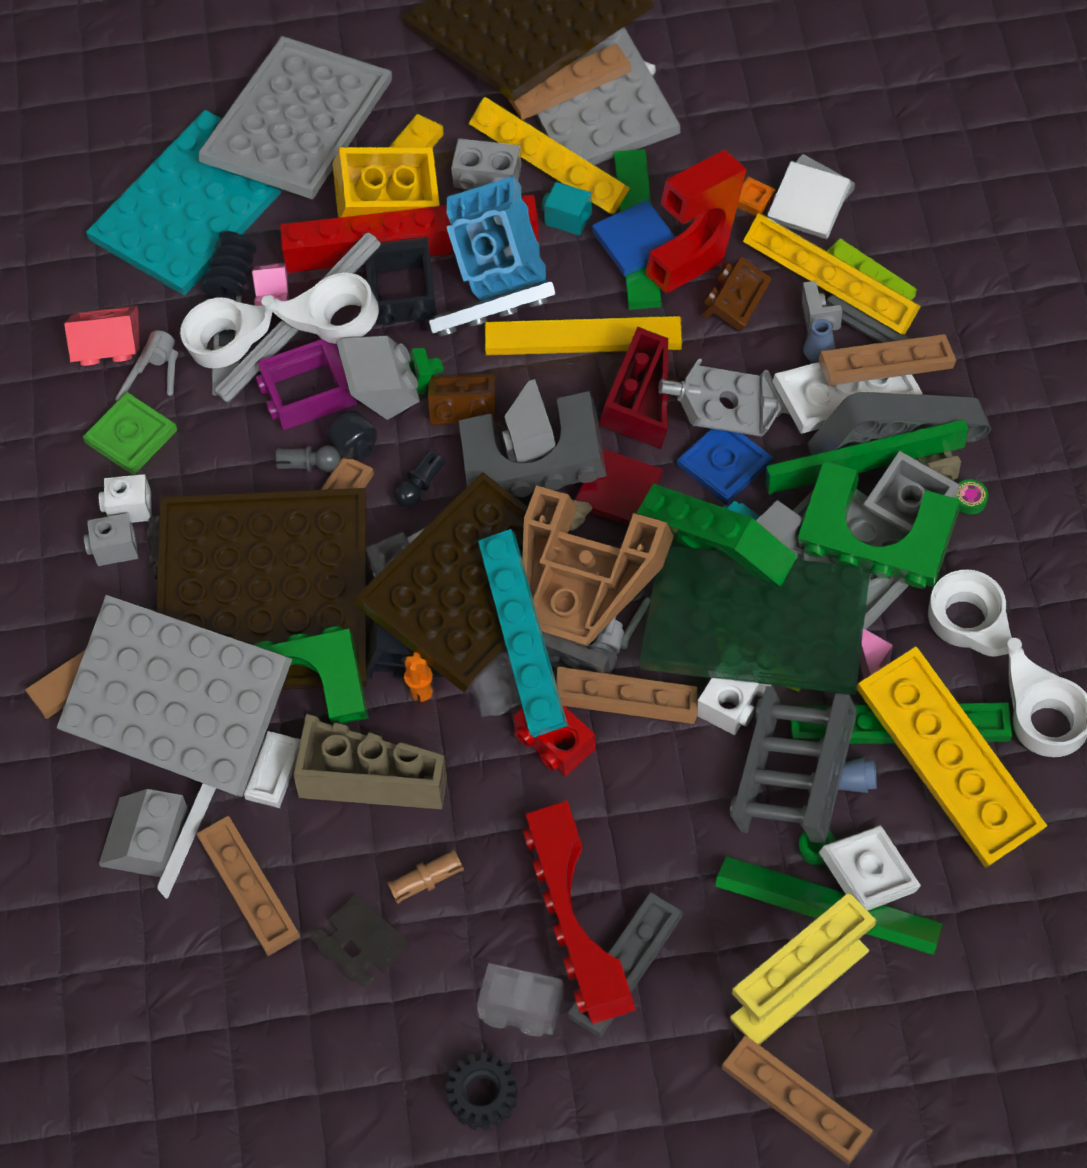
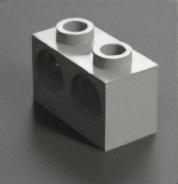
M458 139L451 167L454 188L471 190L514 176L518 181L522 166L520 145Z

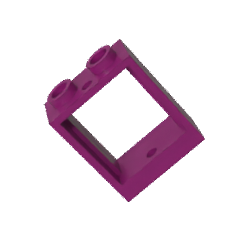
M321 339L258 361L261 374L255 376L262 395L268 393L270 400L266 401V405L271 419H278L283 430L357 405L356 398L350 394L336 344ZM327 365L336 388L283 406L274 383Z

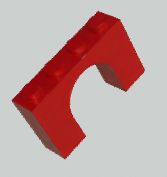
M726 150L695 164L665 181L661 205L682 224L696 217L694 222L678 237L650 251L645 274L666 294L715 268L724 261L747 171Z

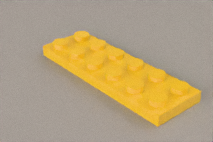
M917 646L857 684L855 688L985 868L1047 827L1042 817Z

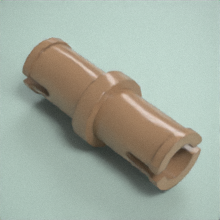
M452 849L450 852L425 865L423 862L417 864V869L393 881H389L387 884L397 904H399L401 901L425 889H428V891L435 889L434 884L458 872H462L464 869L456 852Z

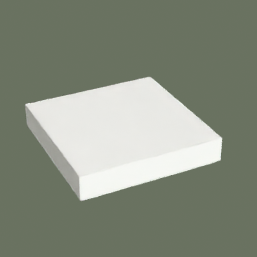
M791 161L767 217L780 225L828 239L851 185L850 179Z
M881 825L824 845L819 852L845 894L850 892L867 911L913 894L921 886Z

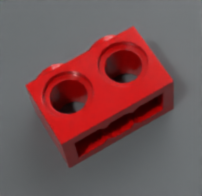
M563 706L568 726L535 738L529 733L524 710L521 708L514 715V734L525 747L529 748L532 746L540 753L541 761L551 771L557 769L566 777L596 750L595 733L565 706ZM561 743H570L573 745V747L568 750H560L557 748V746Z

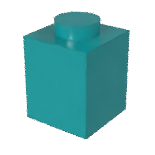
M556 182L551 192H547L542 200L541 210L544 211L545 225L580 236L592 213L591 192Z

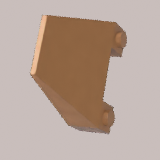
M536 485L524 516L522 561L542 633L588 646L662 569L674 535L666 522L633 513L621 549L568 534L577 510L574 502L568 494Z

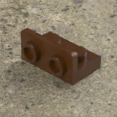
M743 257L738 258L732 265L726 263L716 277L720 282L717 287H712L705 296L703 303L706 306L701 314L702 317L707 319L711 314L715 313L738 331H741L746 326L772 280L771 277Z
M495 374L432 376L429 381L428 390L430 423L432 425L459 424L460 420L490 413L496 421Z

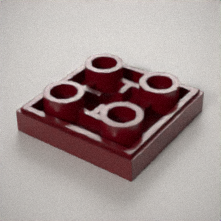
M603 449L607 476L597 478L593 482L583 483L575 501L588 502L593 508L589 512L591 514L629 526L633 513H637L652 484L659 485L663 476V469Z

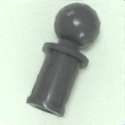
M307 445L306 449L277 448L276 461H279L276 466L278 470L307 469V472H312L313 465H317L320 470L330 472L334 471L339 465L341 456L335 447L329 445L322 446L317 452H313L311 445Z

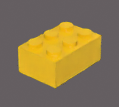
M339 147L332 163L338 218L440 206L433 148Z

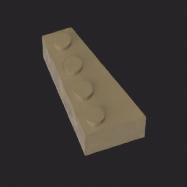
M306 714L294 770V779L299 798L442 810L447 783L444 755L401 742L398 745L383 741L382 736L368 733L367 736L350 731L348 726L339 723L330 725L320 722L316 716Z

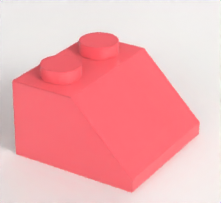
M137 306L73 313L64 323L70 361H80L82 366L100 363V358L112 357L113 362L131 360L132 355L136 354L140 349Z

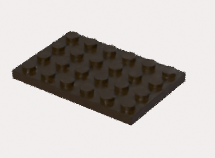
M482 472L356 596L353 604L412 652L419 653L421 659L426 660L427 664L465 693L507 648L478 541L511 529L515 533L520 554L523 558L524 516L528 507Z

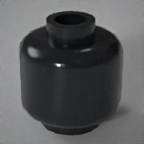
M342 411L331 419L328 425V441L342 457L356 460L359 458L365 459L372 454L375 449L374 444L377 439V431L358 411Z

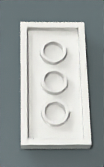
M819 362L776 373L773 379L774 386L801 434L820 429L838 405L847 396L857 392L922 395V391L912 374L828 386Z

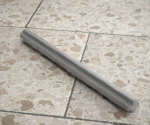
M366 233L321 280L337 273L354 274L380 247L379 240L374 235ZM281 320L216 387V394L223 401L230 402L260 371L258 361L275 356L299 330Z

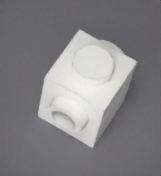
M145 474L104 478V492H99L101 512H106L108 517L128 513L132 523L152 521L151 490Z

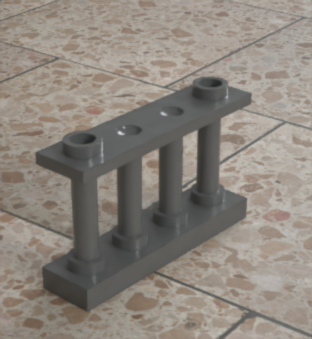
M766 686L763 699H759L756 706L757 723L738 795L734 796L731 801L730 815L739 830L744 833H748L752 817L800 823L811 842L825 844L857 710L850 695L836 693L832 707L829 706L827 710L781 705L782 703L774 688ZM777 719L825 724L827 728L825 738L820 739L819 742L773 737ZM769 751L815 756L819 760L816 772H812L811 775L765 770ZM760 784L809 790L810 798L808 805H804L803 808L756 803Z

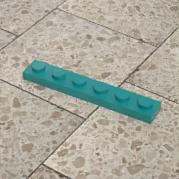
M509 529L479 540L481 554L529 733L535 738L566 727L568 724L515 533Z

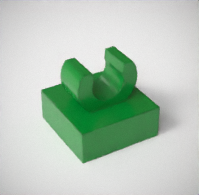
M412 348L409 366L418 381L417 393L424 394L431 377L438 376L437 372H443L444 368L441 359L427 358L425 348Z

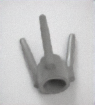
M163 331L151 332L141 356L117 394L116 401L129 390L138 373L144 370L148 362L154 365H162L164 362H168L167 395H173L175 362L178 352L173 350L175 341L171 335Z
M646 597L625 632L622 629V623L615 620V617L592 641L593 646L614 654H618L620 648L627 649L632 633L651 602L650 598Z

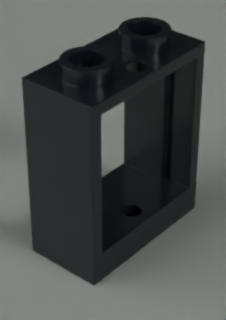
M428 237L380 242V247L366 261L367 282L379 307L378 317L374 325H391L397 322L414 320L424 321L426 318L437 315ZM423 267L426 296L379 301L377 273Z

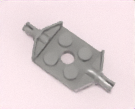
M698 359L684 381L675 382L661 379L658 386L659 393L677 396V401L681 402L693 426L763 437L776 417L781 413L790 414L774 386L773 379L768 370H764L758 376L700 366L702 359ZM719 398H728L733 403L734 408H725L720 403Z

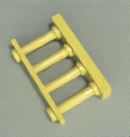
M850 892L847 893L733 988L732 994L743 1007L730 1017V1020L744 1035L760 1045L869 953V949L859 939L875 926L876 919Z

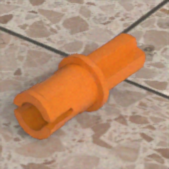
M415 652L413 656H407L405 659L406 671L404 680L410 688L411 697L417 701L419 695L420 702H424L431 698L433 694L431 686L433 674L427 666L426 660L421 659L420 654Z

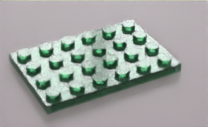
M670 546L664 565L655 575L640 657V669L856 695L871 568L795 560L780 587L754 577L721 551Z

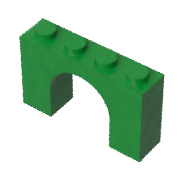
M823 461L797 538L799 548H802L803 552L811 557L821 559L826 555L836 558L837 563L848 568L855 569L858 565L870 568L872 574L889 579L892 575L904 578L906 584L916 588L924 589L926 585L934 587L959 514L960 500L925 490L915 523L908 535L893 545L883 547L871 546L858 540L851 533L846 523L847 514L859 481L857 470Z
M654 483L636 513L666 522L674 535L672 542L683 551L707 559L714 547L732 558L754 577L780 587L797 558L793 551L752 517Z
M336 626L324 629L321 635L308 637L307 634H297L288 637L287 642L273 644L271 641H265L253 645L292 659L291 665H302L315 671L322 679L329 719L333 725L334 723L344 724L369 718L354 639L349 629L343 630V627Z

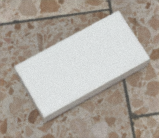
M270 731L267 732L244 792L246 800L280 808L296 765L301 739Z

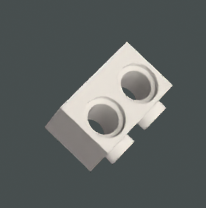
M733 645L698 699L697 716L735 735L741 725L746 727L751 721L756 709L753 705L758 697L763 698L766 686H772L773 679L769 678L771 664ZM741 675H749L754 679L750 681H743L738 677ZM725 702H730L735 704L736 707L732 709L723 708L721 704Z

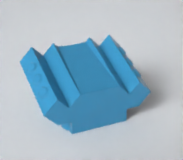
M514 176L447 197V215L451 225L446 228L463 281H469L471 290L479 301L546 280V265L540 258V244L533 233L529 220L528 206L521 198V185Z

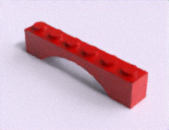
M568 800L525 814L530 828L523 830L529 851L536 849L539 859L533 861L539 882L546 880L549 891L543 892V897L549 914L556 912L559 923L553 925L559 947L567 945L569 956L563 957L569 979L577 978L580 989L573 991L580 1014L588 1011L593 1025L635 1011L634 1001L620 960L602 950L588 937L577 922L573 912L572 880L583 846Z

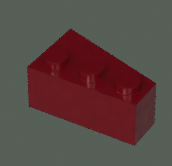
M637 326L604 405L599 426L656 448H662L668 430V394L659 393L658 386L661 379L667 380L669 338Z

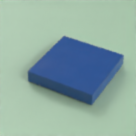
M648 200L592 225L593 234L624 277L646 267L650 251L676 238Z
M710 429L677 459V466L727 505L766 469V466L772 463L773 457L742 433Z

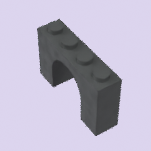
M590 391L557 398L561 424L559 442L549 455L532 463H515L503 457L499 429L491 413L460 420L459 425L467 487L484 472L514 497H526L534 493L536 485L557 490L565 485L579 482L589 483L597 478L606 477L607 473L597 411Z

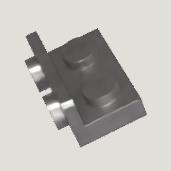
M543 633L552 667L611 674L617 662L616 654L592 644L584 646Z

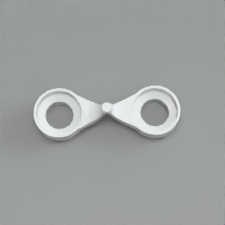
M337 273L324 278L311 289L288 301H279L274 299L272 295H266L262 298L263 306L239 303L228 298L206 300L195 306L185 317L181 326V339L192 358L198 364L207 368H222L237 362L246 354L252 343L264 336L269 328L272 312L298 330L317 334L321 339L337 344L336 341L341 338L364 336L375 324L379 307L365 279L353 273ZM348 305L361 307L359 315L351 322L341 326L330 324L332 316L340 308ZM229 329L236 331L235 338L225 347L217 350L207 349L208 342L216 333Z
M958 570L942 577L934 586L928 607L930 625L941 639L954 646L972 648L991 657L1009 654V687L1014 708L1012 722L1015 734L1020 742L1032 752L1046 757H1062L1078 750L1087 738L1086 692L1074 682L1039 667L1025 656L1021 647V641L1011 636L1006 614L1005 595L995 580L975 570ZM956 602H969L981 609L985 616V621L974 628H962L956 626L948 619L946 609ZM1043 708H1053L1067 717L1071 730L1061 737H1047L1034 728L1031 722V715Z

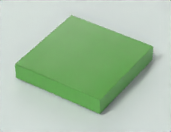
M126 392L86 432L83 439L87 445L130 474L135 475L177 431L175 423Z

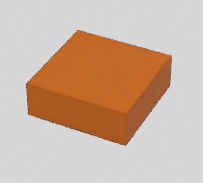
M748 177L743 183L737 208L754 216H757L758 213L762 214L774 199L776 189Z

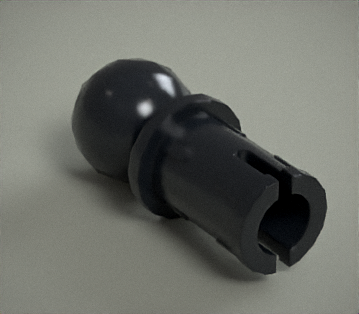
M428 450L426 456L414 471L409 470L407 473L410 481L402 482L396 487L394 497L400 506L405 508L415 506L421 498L420 489L428 491L430 481L441 467L446 464L445 459L440 454L436 458L434 457L436 451Z

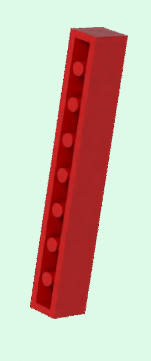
M521 196L528 206L529 220L534 236H536L539 243L535 196ZM447 205L280 224L282 251L288 273L333 268L366 233L374 235L379 242L428 237L431 256L455 254L446 228L451 225L447 215Z

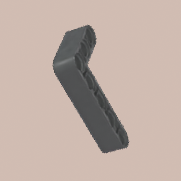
M857 392L847 396L838 405L807 446L810 455L869 442L871 439L886 438L964 419L968 427L966 442H975L986 437L991 431V426L978 398Z

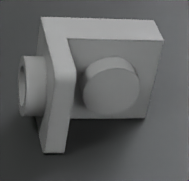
M816 281L804 282L801 303L808 333L813 322L817 319L828 320L832 325V331L840 329L843 313L841 305L826 307L824 293L819 294Z

